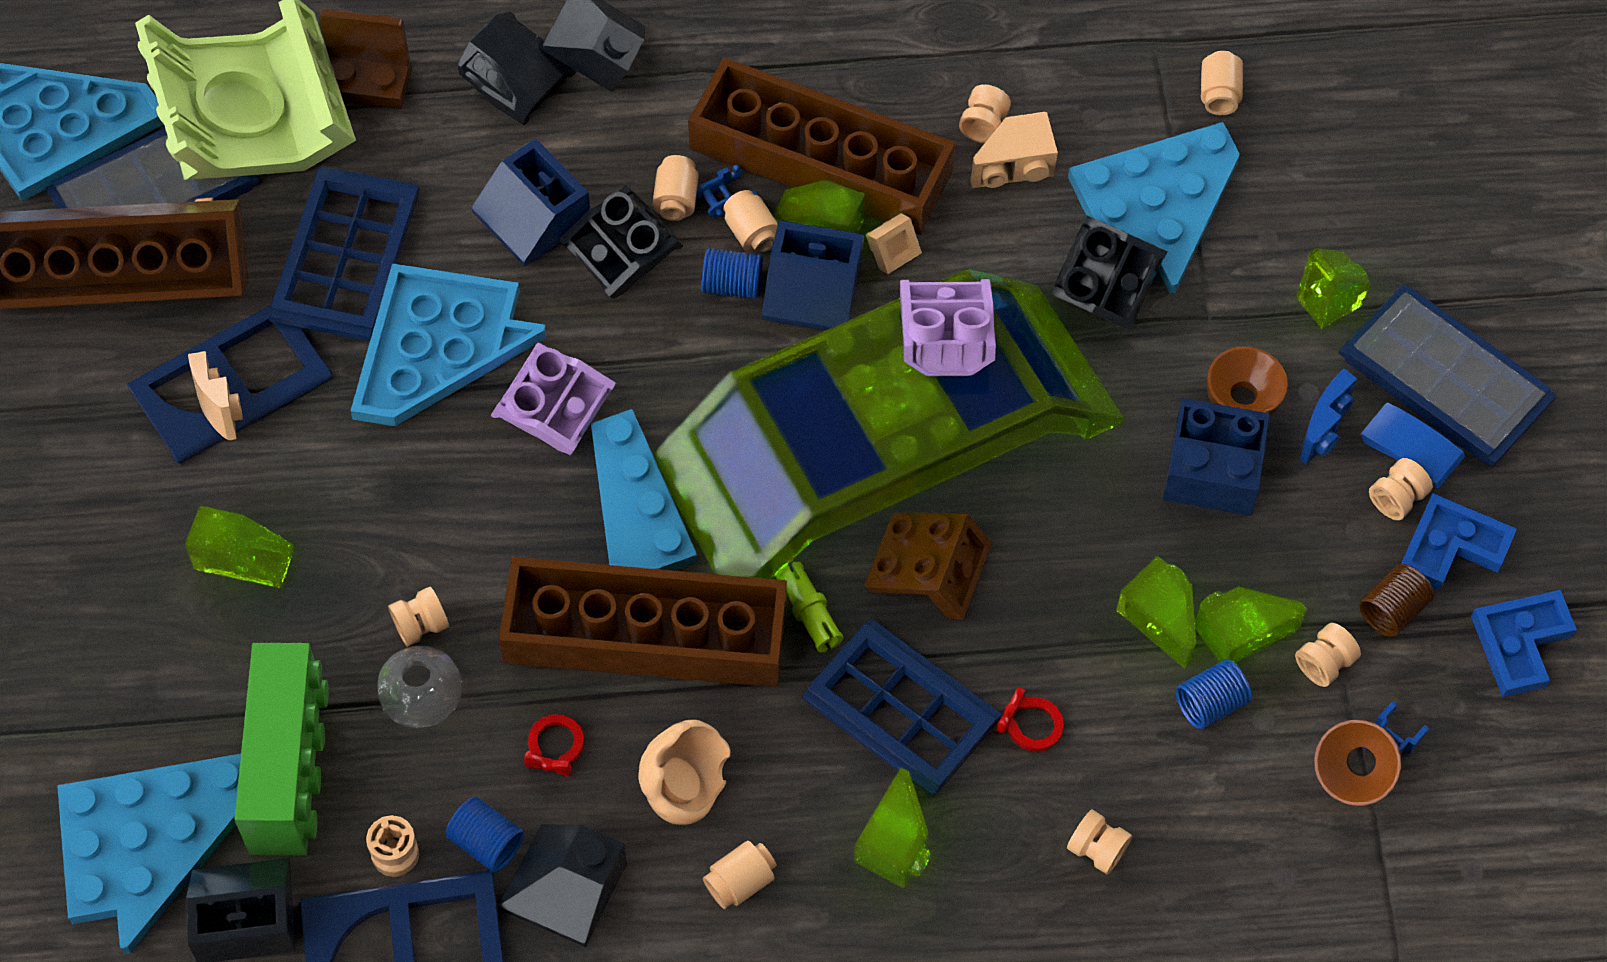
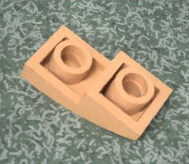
M206 351L188 354L198 400L205 417L227 440L237 439L235 421L243 420L239 394H230L226 377L220 378L218 368H209Z

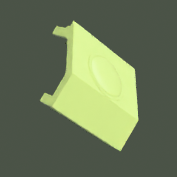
M281 0L278 2L283 19L256 34L187 39L175 35L150 15L135 23L140 38L138 48L146 59L149 69L147 80L155 91L159 104L156 111L160 120L165 125L168 135L166 146L172 157L180 163L184 180L306 171L356 141L316 15L300 0Z

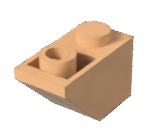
M1047 112L1006 117L973 157L972 188L985 186L995 188L1005 183L1026 180L1036 182L1047 177H1054L1058 152Z

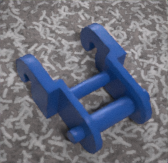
M738 164L733 166L732 173L726 167L716 172L715 179L702 183L697 188L696 197L698 199L705 198L710 206L708 215L711 218L721 217L725 214L724 204L731 197L725 185L737 180L741 176L742 169ZM756 190L752 191L754 195L759 196ZM721 191L726 199L718 202L713 194Z
M1392 701L1378 716L1375 723L1392 735L1396 743L1400 745L1399 750L1401 754L1404 751L1411 754L1421 739L1427 735L1430 728L1424 725L1413 738L1407 737L1403 740L1386 727L1389 715L1398 707V704Z

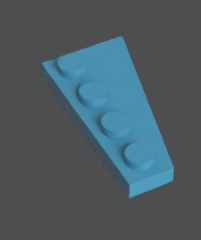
M630 409L591 423L609 565L676 571L697 563V553L633 410Z

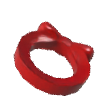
M1018 687L1010 703L1005 707L1004 714L998 722L997 731L1000 734L1008 731L1014 743L1027 751L1043 752L1054 747L1060 740L1064 728L1061 712L1056 705L1047 699L1024 697L1025 690ZM1031 708L1044 710L1053 720V732L1042 740H1033L1026 737L1013 719L1018 710Z
M552 714L542 717L534 723L529 732V751L524 755L525 767L542 769L546 772L552 771L569 777L572 774L571 764L579 758L583 751L584 735L581 727L574 719L565 715ZM551 726L565 727L574 737V744L571 749L557 760L542 757V752L538 745V737L541 732Z

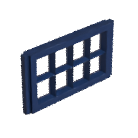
M320 166L271 304L269 321L370 342L391 266L398 262L417 203L419 185ZM328 190L359 196L353 217L322 211ZM368 198L398 204L392 225L361 219ZM318 220L349 226L343 247L311 241ZM358 228L389 234L382 255L351 249ZM308 250L339 256L333 277L301 271ZM348 258L379 264L373 285L341 279ZM298 280L329 286L322 308L291 302ZM338 288L369 294L363 316L331 310Z

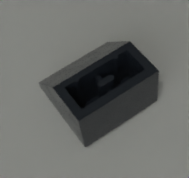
M289 858L192 870L186 896L188 946L197 962H219L296 952Z

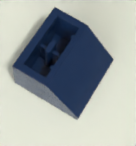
M535 138L501 161L472 206V212L525 267L561 242L559 238L590 209L589 192Z
M779 220L770 256L762 320L847 334L862 267L864 235Z
M1181 398L1168 463L1163 500L1251 516L1259 491L1270 414Z

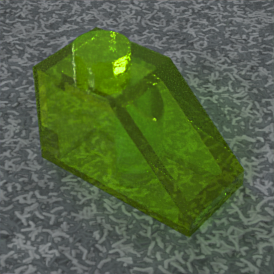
M828 180L786 189L773 217L777 223L780 220L858 234L864 222L865 193Z
M1316 248L1309 253L1296 299L1323 329L1361 307L1371 282L1368 280L1365 270L1359 264L1353 263L1345 252Z
M201 505L198 508L185 543L195 570L278 588L282 586L295 549L293 544L245 515Z
M1157 556L1121 590L1116 611L1185 669L1191 663L1196 647L1192 584L1188 582L1187 576L1179 567L1167 564Z
M1238 586L1225 594L1222 591H1217L1206 597L1199 605L1194 628L1218 662L1228 659L1236 664L1300 629L1307 608L1300 601Z
M901 767L855 844L854 862L904 888L911 875L917 878L920 877L930 859L931 852L926 850L928 829L910 772Z

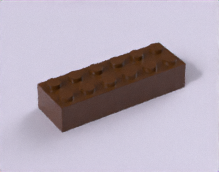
M724 57L688 119L690 150L733 166L738 164L741 169L883 222L889 221L902 213L911 218L915 234L918 235L922 234L953 172L956 142Z
M240 199L0 212V309L242 296L249 284Z
M511 557L499 634L502 660L506 664L778 687L787 606V580Z

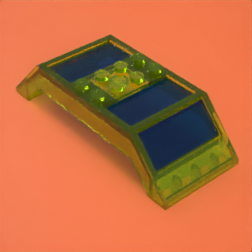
M967 268L938 282H981V279H990L996 343L995 361L971 376H925L905 363L899 298L730 372L652 455L671 496L714 573L772 579L780 569L791 562L812 541L1051 432L1081 435L1084 440H1087L1122 424L1124 417L1038 285Z

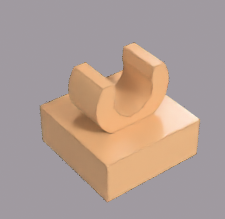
M902 213L866 234L870 250L874 253L878 268L887 274L922 254L911 218Z

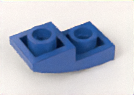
M1345 368L1325 389L1313 411L1299 459L1305 465L1317 454L1322 457L1326 456L1340 438L1336 433L1342 416L1355 401V398L1351 395L1357 378Z
M1388 402L1361 433L1364 444L1396 460L1408 458L1418 463L1428 473L1432 480V485L1438 489L1465 457L1464 452L1443 435Z

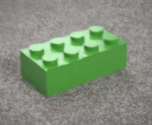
M252 643L235 810V823L250 855L307 856L308 839L316 838L317 812L316 810H311L312 795H319L321 789L320 766H315L316 751H323L325 744L324 723H319L320 708H327L329 687L328 681L322 680L321 660L314 659L309 643Z

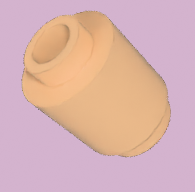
M1217 51L1202 61L1201 100L1205 104V109L1212 114H1231L1238 109V104L1243 99V61L1229 51Z
M681 155L668 156L657 169L652 206L658 214L669 221H680L692 215L695 209L699 174L695 169V163L688 157Z
M750 190L739 191L732 195L723 207L726 213L725 221L744 251L750 254H764L770 251L773 247L778 223L762 198L754 195Z
M747 840L711 865V872L703 877V881L716 902L723 909H726L731 904L735 906L740 905L775 879L772 869L777 865L770 852L762 843L754 846Z

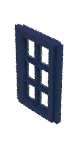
M872 618L857 631L802 695L803 701L932 798L936 793H939L992 731L1002 715ZM868 647L897 668L882 686L853 666V663ZM846 671L875 692L873 697L860 711L831 690ZM904 675L935 696L920 715L890 693ZM883 699L913 720V723L899 739H896L868 718ZM942 703L973 724L958 742H955L927 721ZM921 727L951 749L936 768L906 746Z

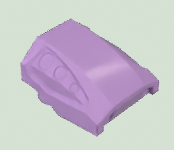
M981 279V282L910 283L909 280H900L905 363L925 376H971L995 361L996 343L990 279Z
M537 342L491 416L493 418L500 417L541 439L558 451L571 455L616 383L581 360L563 355L559 351L547 348Z

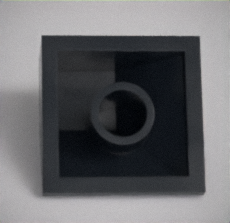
M566 0L540 49L612 92L628 72L644 41L646 26L603 0Z
M541 824L498 906L499 910L586 947L627 865L625 844L582 825Z

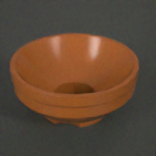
M1235 347L1226 350L1213 360L1207 375V394L1213 404L1269 413L1271 416L1278 410L1287 392V375L1283 366L1271 354L1258 348ZM1238 387L1248 388L1253 391L1256 400L1248 405L1239 404L1233 400L1231 391Z
M1362 719L1348 720L1330 728L1317 745L1314 757L1315 772L1323 789L1334 799L1352 806L1369 805L1386 797L1397 784L1402 769L1401 753L1392 735L1380 725ZM1357 747L1367 748L1375 756V768L1368 775H1358L1349 766V755Z

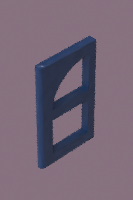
M271 305L127 383L129 391L173 455L174 461L178 464L225 439L210 424L204 413L188 412L176 408L165 402L153 391L191 369L188 354L206 351L209 368H218L220 378L226 377L230 394H239L243 420L235 421L236 432L333 378L332 371L328 369L299 327L269 321ZM273 324L304 368L252 396L222 352Z
M488 870L301 898L299 907L302 914L305 961L334 962L341 944L352 930L368 918L389 911L394 962H415L410 908L476 898L483 962H503L494 889L495 875Z

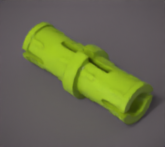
M801 562L792 563L794 572L790 570L789 565L784 566L778 571L776 578L777 580H787V596L793 604L792 614L795 619L803 622L818 652L821 653L828 650L825 645L827 642L831 649L835 648L843 641L844 637L839 632L826 609V603L828 602L825 596L820 592H816Z

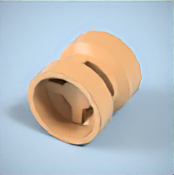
M991 85L976 86L968 100L970 108L963 112L959 122L961 132L973 141L985 143L1001 124V120L1007 116L1011 107L1009 96L1003 90Z
M1402 458L1390 468L1387 478L1382 477L1370 487L1369 495L1373 504L1385 516L1393 520H1401L1412 510V503L1424 499L1431 492L1433 485L1431 478L1423 467L1411 459Z
M431 586L417 592L416 597L408 602L399 600L388 605L393 622L407 647L419 642L425 633L430 631L438 633L449 628L447 617Z
M1329 623L1318 632L1317 640L1314 643L1308 642L1296 651L1295 658L1299 668L1312 682L1326 687L1338 678L1339 670L1342 667H1350L1360 658L1361 651L1357 641L1345 628L1335 623Z
M1091 809L1073 833L1067 849L1079 857L1088 856L1094 861V866L1108 875L1123 856L1133 835L1120 827L1113 829L1106 824L1105 817Z
M390 815L381 817L368 829L366 837L367 847L371 854L372 862L380 873L389 877H399L413 870L418 862L419 849L413 828L408 821L402 817Z

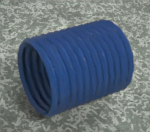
M708 248L703 262L702 293H707L708 295L718 294V296L726 295L727 297L735 296V298L743 297L744 299L754 298L756 300L759 296L763 256L761 254L757 255V253L749 254L747 252L745 254L744 252L740 253V251L732 252L730 250L728 252L727 250L723 251V249L715 250L714 248Z
M1228 659L1213 665V667H1209V669L1202 671V673L1177 685L1175 691L1176 699L1183 714L1194 727L1200 730L1215 723V721H1219V719H1223V717H1227V715L1242 708V706L1250 704L1252 700V691L1244 673L1233 661Z
M476 796L465 801L454 813L446 828V838L491 872H497L505 867L518 851L524 838V831Z

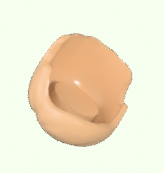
M684 720L676 723L654 738L641 757L638 778L641 790L656 814L665 821L675 825L693 824L703 819L711 810L716 798L726 784V780L722 778V768L725 761L731 757V749L715 728L700 720Z

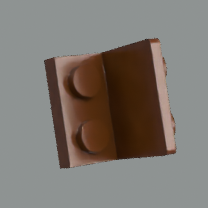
M322 9L319 18L324 41L343 102L402 109L412 71L403 20L388 15L376 16L353 13L344 9Z
M895 512L890 518L864 586L869 592L928 595L948 619L964 620L992 543L968 514Z

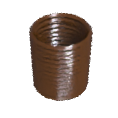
M1398 564L1360 600V612L1374 630L1382 635L1394 637L1433 600V588L1427 578L1416 568L1406 564Z

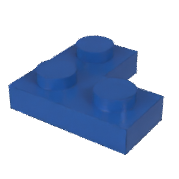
M1432 493L1401 564L1416 568L1427 578L1432 588L1440 591L1455 555L1498 573L1517 529Z
M1561 590L1476 608L1471 615L1502 698L1546 688L1550 679L1537 645L1572 638L1577 630Z

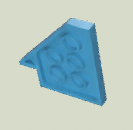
M0 63V171L23 202L45 190V187L52 185V181L97 161L164 125L156 111L157 106H159L157 98L146 83Z
M1221 122L1070 167L1068 179L1086 216L1088 215L1168 251L1158 272L1169 294L1176 293L1238 164L1240 153L1224 123Z
M392 264L352 403V419L397 426L533 347L537 342L545 340L546 326L544 324L513 320L520 293L519 283Z
M241 754L57 785L68 919L72 925L117 917L120 949L123 954L133 952L190 882L192 870L200 869L236 826L235 810Z

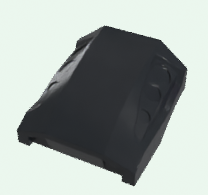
M512 12L498 14L469 41L458 63L460 76L470 82L494 107L522 125L529 121V115L567 76L572 77L576 70L542 51L540 48L544 40L517 21Z
M627 185L618 192L609 195L601 204L589 209L559 238L562 244L577 257L612 299L625 293L639 278L652 270L673 250L683 247L673 232Z
M1087 215L1065 259L1051 294L1132 330L1142 303L1168 251Z

